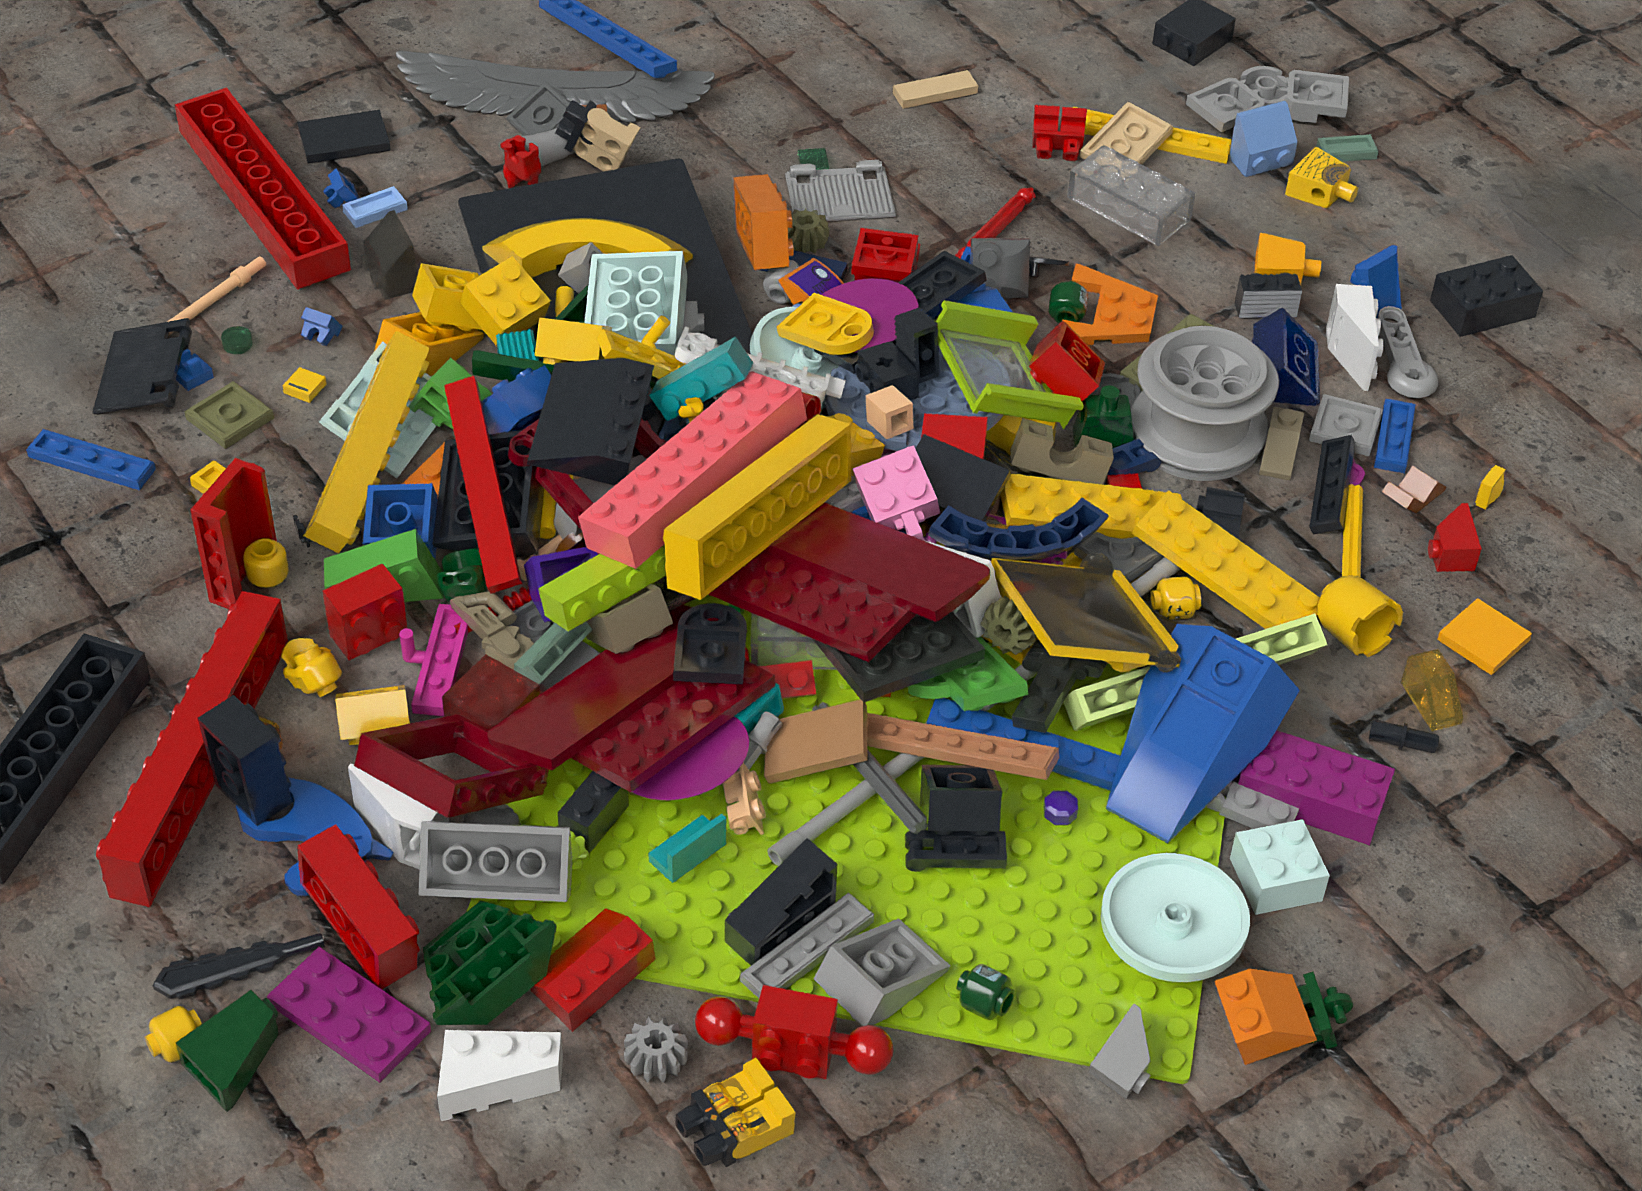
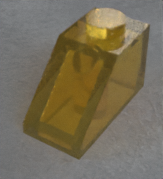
M1434 649L1408 656L1401 684L1431 731L1462 724L1463 714L1455 674L1440 650Z

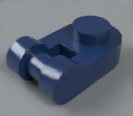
M1136 439L1113 448L1114 459L1108 475L1134 474L1145 470L1153 472L1161 465V460L1153 452L1149 453L1143 447L1144 443L1140 439Z

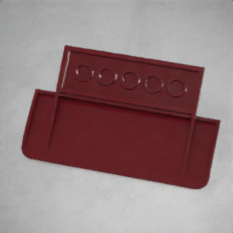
M824 502L708 595L870 662L916 614L937 622L972 598L990 579V569L985 564Z
M675 605L668 607L673 624L665 627L660 635L639 641L633 649L627 652L615 654L607 649L493 726L488 731L487 738L492 746L511 757L552 771L571 758L631 793L775 687V675L745 660L743 684L673 681L678 622L682 614L692 608L686 605ZM709 618V619H707V620H709V621H718V620H720V619H717V618Z

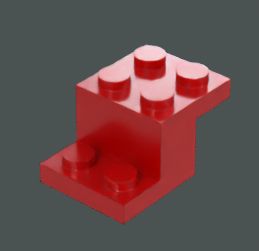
M860 228L851 268V274L855 275L854 281L861 279H885L898 283L917 269L921 244L918 243L919 235Z

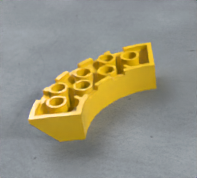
M571 218L532 224L502 235L482 246L483 251L499 264L513 256L531 278L556 269V265L563 264L568 253L591 242L603 254L683 251L685 263L693 258V254L678 243L648 229L623 222L592 218Z

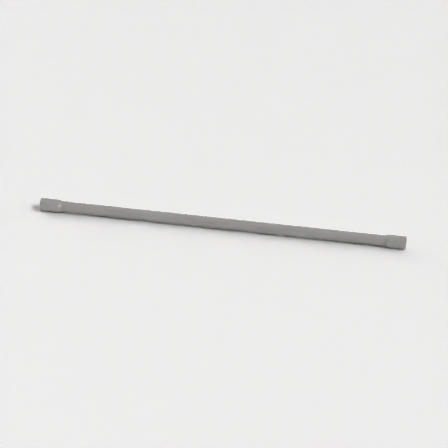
M1164 557L1154 564L1152 569L1131 583V585L1141 597L1155 587L1161 579L1170 578L1181 568ZM1119 607L1115 611L1113 617L1121 612ZM1022 664L1015 669L1026 682L1038 673L1026 670ZM997 703L984 706L981 710L988 711ZM900 753L884 765L883 768L895 780L924 757ZM865 779L799 829L790 832L768 848L767 852L770 859L779 866L806 838L813 841L877 792Z

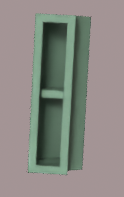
M584 622L568 632L554 623L514 664L515 679L530 687L541 683L593 629L587 622Z

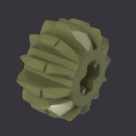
M806 208L804 211L794 209L792 228H788V239L792 238L795 251L816 253L817 249L825 247L830 229L826 216L818 215L817 210L810 212Z
M1006 596L999 598L998 601L988 606L980 624L986 629L983 637L990 638L992 640L991 647L999 646L1003 654L1011 651L1017 655L1027 647L1030 648L1037 637L1012 599L1010 600Z

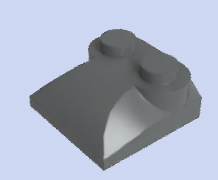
M971 238L970 264L985 271L987 278L986 286L996 288L1003 298L1028 297L1030 238Z

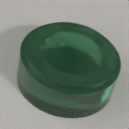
M233 326L227 328L221 334L222 347L228 353L242 354L253 345L251 331L246 327Z

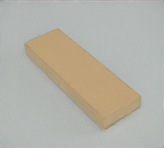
M968 70L893 85V94L902 109L978 93V84Z

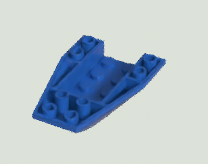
M1177 624L1171 633V637L1178 644L1175 659L1180 664L1179 667L1151 665L1145 675L1105 808L1167 844L1266 749L1300 691L1272 658L1212 626Z

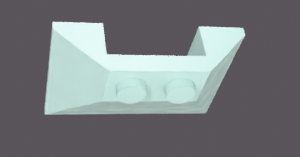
M383 341L367 360L349 387L338 400L336 399L319 421V423L344 441L387 345ZM424 373L422 378H417L416 383L420 387L415 397L431 378L427 373ZM408 400L406 406L408 407L412 401ZM420 409L416 412L409 411L403 424L398 423L396 429L400 431V435L395 445L387 449L386 453L391 456L384 470L395 478L399 477L437 426L432 423L433 417Z

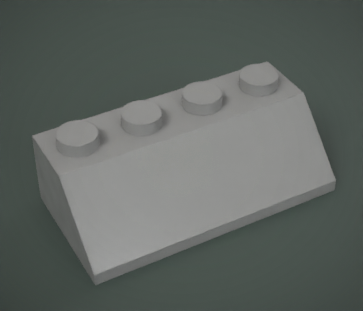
M421 822L419 896L567 902L571 896L572 848L570 827Z

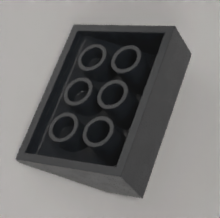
M626 358L555 363L527 465L614 486L628 475L654 365Z
M522 430L489 434L516 557L538 554L544 487L535 478L537 467L531 465L525 467L517 466L508 457L511 439ZM456 439L445 440L432 544L434 548L455 551L470 548L479 550ZM520 445L515 448L516 452L521 455L530 454L531 449L527 446Z

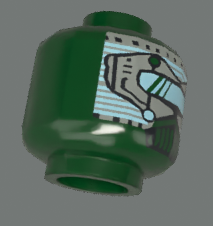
M1073 281L1061 282L1055 285L1051 290L1048 312L1058 324L1062 320L1082 321L1086 315L1088 302L1086 289Z
M984 964L975 966L971 971L965 970L957 982L956 989L960 991L959 1001L961 1006L987 1020H993L998 1015L1004 1016L1010 1009L1015 997V990L1012 989L1010 977Z

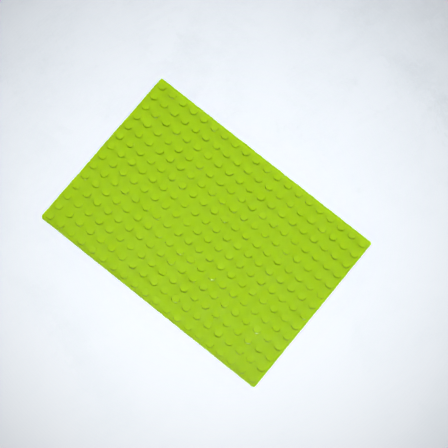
M655 585L660 587L667 608L675 605L694 607L706 603H717L727 606L729 604L711 595H707L700 600L668 589L667 586ZM744 610V618L747 624L746 647L751 663L756 666H767L812 660L816 695L782 699L784 711L777 718L782 719L810 712L815 705L819 706L822 702L829 704L831 707L860 700L812 638ZM585 637L582 640L599 653L606 650L600 645L588 640L587 637ZM996 646L992 647L1014 670L1021 665L1006 653L1003 654ZM1107 664L1098 678L1086 676L1083 680L1076 679L1068 694L1076 689L1129 672L1116 671L1111 668L1110 664ZM1035 676L1027 681L1028 688L1034 680ZM908 687L891 692V698L878 697L865 703L867 705V713L926 724L935 699L913 696L908 693ZM1023 696L1016 698L1012 702H999L986 712L1012 720V715ZM946 697V699L954 701L951 697ZM1063 702L1047 732L1121 756L1134 712L1074 731ZM867 746L869 752L882 766L901 753ZM760 754L749 771L754 770L757 773L761 784V790L757 791V794L766 814V818L762 819L764 831L762 835H760L755 827L749 828L742 835H737L730 829L727 806L729 805L725 799L723 783L705 793L678 800L649 799L628 791L629 806L591 851L589 857L586 860H582V869L572 870L571 896L567 902L471 898L467 911L482 900L509 908L513 914L522 916L526 913L532 915L537 921L544 922L545 919L553 921L557 928L551 951L552 955L606 908L627 915L653 940L656 960L634 979L758 1002L759 998L740 982V974L751 965L725 943V919L731 911L737 908L778 867L770 859L767 852L768 848L790 832L799 829L864 781L865 778L853 764L769 784L764 777L765 754ZM924 757L897 777L895 781L921 810L922 765L964 764ZM570 758L553 771L549 770L546 781L548 783L543 795L506 805L511 807L514 813L518 815L521 825L559 827L558 811L589 776L592 770ZM994 770L1002 790L999 831H1005L1006 869L925 868L917 872L908 870L905 866V855L908 853V850L905 848L904 836L910 830L878 793L812 841L838 864L836 902L847 893H850L874 914V922L859 934L899 918L950 965L945 974L897 1012L874 1025L1090 1066L1133 1004H1136L1141 1009L1150 1057V1063L1146 1072L1151 1075L1150 1078L1178 1084H1186L1189 1081L1203 980L1193 982L1165 981L1143 974L1128 965L1115 953L1104 935L1101 925V906L1104 892L1111 878L1123 866L1138 858L1152 854L1176 853L1193 856L1218 867L1225 819L1224 816L1219 815L1220 812L1206 806L1167 844L1105 809L1110 790L1055 772H1051L1048 779L1044 780ZM1052 791H1068L1077 798V818L1069 825H1054L1044 818V799ZM720 814L726 817V845L674 883L649 862L648 853L699 816L704 815L709 821H712ZM925 847L923 850H933V847ZM822 962L787 989L830 997L814 980ZM984 964L1010 977L1012 989L1015 990V997L1010 1009L1004 1016L998 1015L993 1020H987L961 1006L959 1001L960 991L956 987L961 974L965 970L971 971L975 966ZM838 1003L837 1018L855 1021L851 1014Z

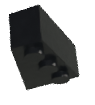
M806 838L737 908L729 913L725 919V943L752 966L836 902L838 864Z

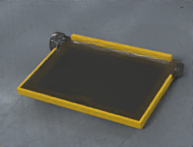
M1092 553L1082 560L1079 567L998 558L991 559L995 569V576L1050 656L1156 665L1161 672H1170L1175 667H1179L1181 657L1177 653L1178 644L1120 570H1113V564L1106 555Z

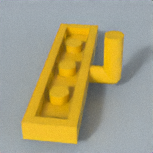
M662 315L659 316L641 343L604 328L597 337L605 359L626 358L654 365L652 376L658 380L685 365V363L677 360L674 355L658 350L655 346L657 340L670 324V321Z

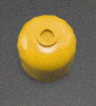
M1356 575L1342 576L1328 584L1323 589L1317 605L1318 618L1323 627L1357 656L1363 653L1365 656L1370 657L1380 652L1391 642L1392 638L1388 635L1394 625L1400 626L1402 623L1403 611L1401 605Z

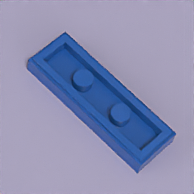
M1385 399L1374 468L1405 474L1416 404Z

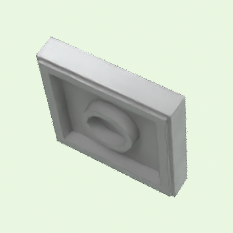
M1323 394L1309 441L1322 444V441L1352 435L1356 442L1354 453L1370 456L1383 409Z

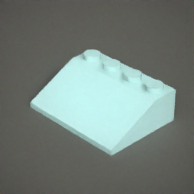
M683 251L592 254L584 323L612 327V332L641 343L659 316H665L670 321V324L657 340L655 346L658 350L675 356L677 344L683 333L687 288V271Z

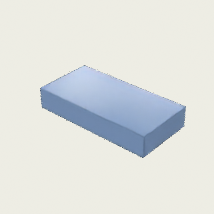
M394 186L342 204L343 213L355 228L408 210L407 201Z

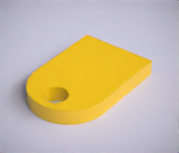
M813 293L776 326L780 337L831 355L855 352L867 345L874 334L871 316L865 310L817 293Z

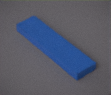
M45 429L38 434L26 449L29 458L136 490H140L156 470L153 461Z

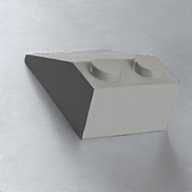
M898 918L832 945L814 980L830 997L838 999V1003L851 1014L855 1021L862 1026L874 1025L897 1012L945 974L950 965Z

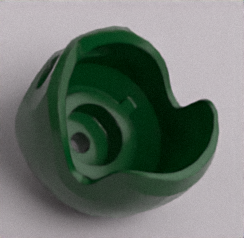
M470 548L455 551L443 557L442 565L444 572L437 573V581L448 603H450L451 599L458 596L488 591L478 549Z

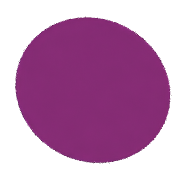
M885 279L855 280L838 285L821 294L863 309L871 316L874 328L873 337L867 345L859 350L894 341L897 337L895 335L897 331L894 330L896 328L894 325L896 322L894 320L895 316L918 308L917 299L910 289L900 283Z
M734 716L632 792L649 799L678 800L705 793L719 786L740 768L747 756L749 736L745 726Z

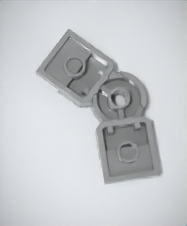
M1256 66L1245 70L1241 75L1240 81L1236 78H1226L1187 95L1186 105L1220 132L1235 126L1237 113L1282 101L1287 102L1291 119L1299 122L1316 123L1318 114L1328 117L1345 118L1348 105L1349 76L1293 70L1289 72V77L1285 78L1282 76L1280 69L1269 66Z

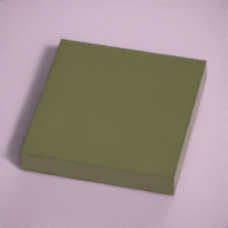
M234 381L184 411L186 420L224 449H227L274 419L272 409Z

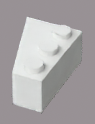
M445 1030L437 1094L441 1121L453 1119L452 1114L475 1108L477 1112L489 1109L488 1105L509 1099H512L514 1103L560 1091L563 1063L561 1032Z

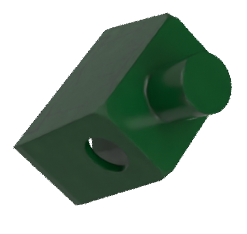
M1108 385L1101 389L1100 395H1089L1082 401L1084 407L1081 411L1079 410L1072 429L1074 447H1077L1082 435L1112 443V449L1134 441L1129 397L1119 395L1120 391L1118 388Z

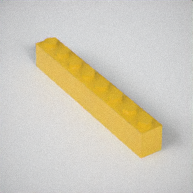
M398 331L395 332L385 346L304 537L338 554L346 544L352 545L360 531L356 523L358 519L362 521L366 513L368 485H379L381 479L376 477L377 473L385 469L391 456L386 453L387 449L395 445L400 435V431L396 429L398 423L402 425L410 411L406 404L408 400L412 401L420 387L416 380L418 377L422 378L428 368L429 362L425 359L430 348Z

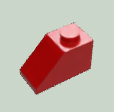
M1461 503L1436 527L1433 540L1428 542V555L1430 559L1434 560L1437 572L1475 571L1482 548L1468 503Z

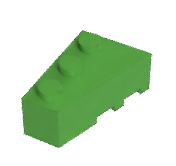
M450 357L428 380L408 407L413 412L420 409L433 417L432 423L438 427L445 424L453 429L444 385L471 377V375L462 365ZM478 382L481 400L483 401L492 394L488 388Z
M416 529L324 558L325 589L383 563L402 587L404 602L444 598L437 581V573L442 572Z

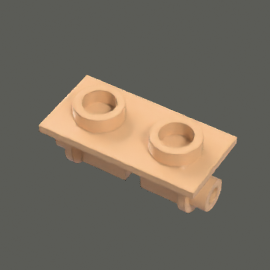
M743 762L739 768L740 771H736L728 780L723 782L725 799L729 805L727 806L729 827L737 835L745 834L749 828L755 827L760 835L764 834L762 819L766 818V814L757 794V791L761 790L760 780L754 770L749 771Z

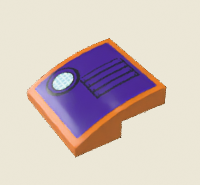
M812 258L778 280L793 305L800 301L804 302L813 293L821 295L838 285L844 284L831 269L815 258Z

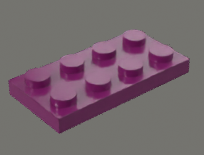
M320 947L266 996L278 1012L379 1083L431 1032L430 1022Z

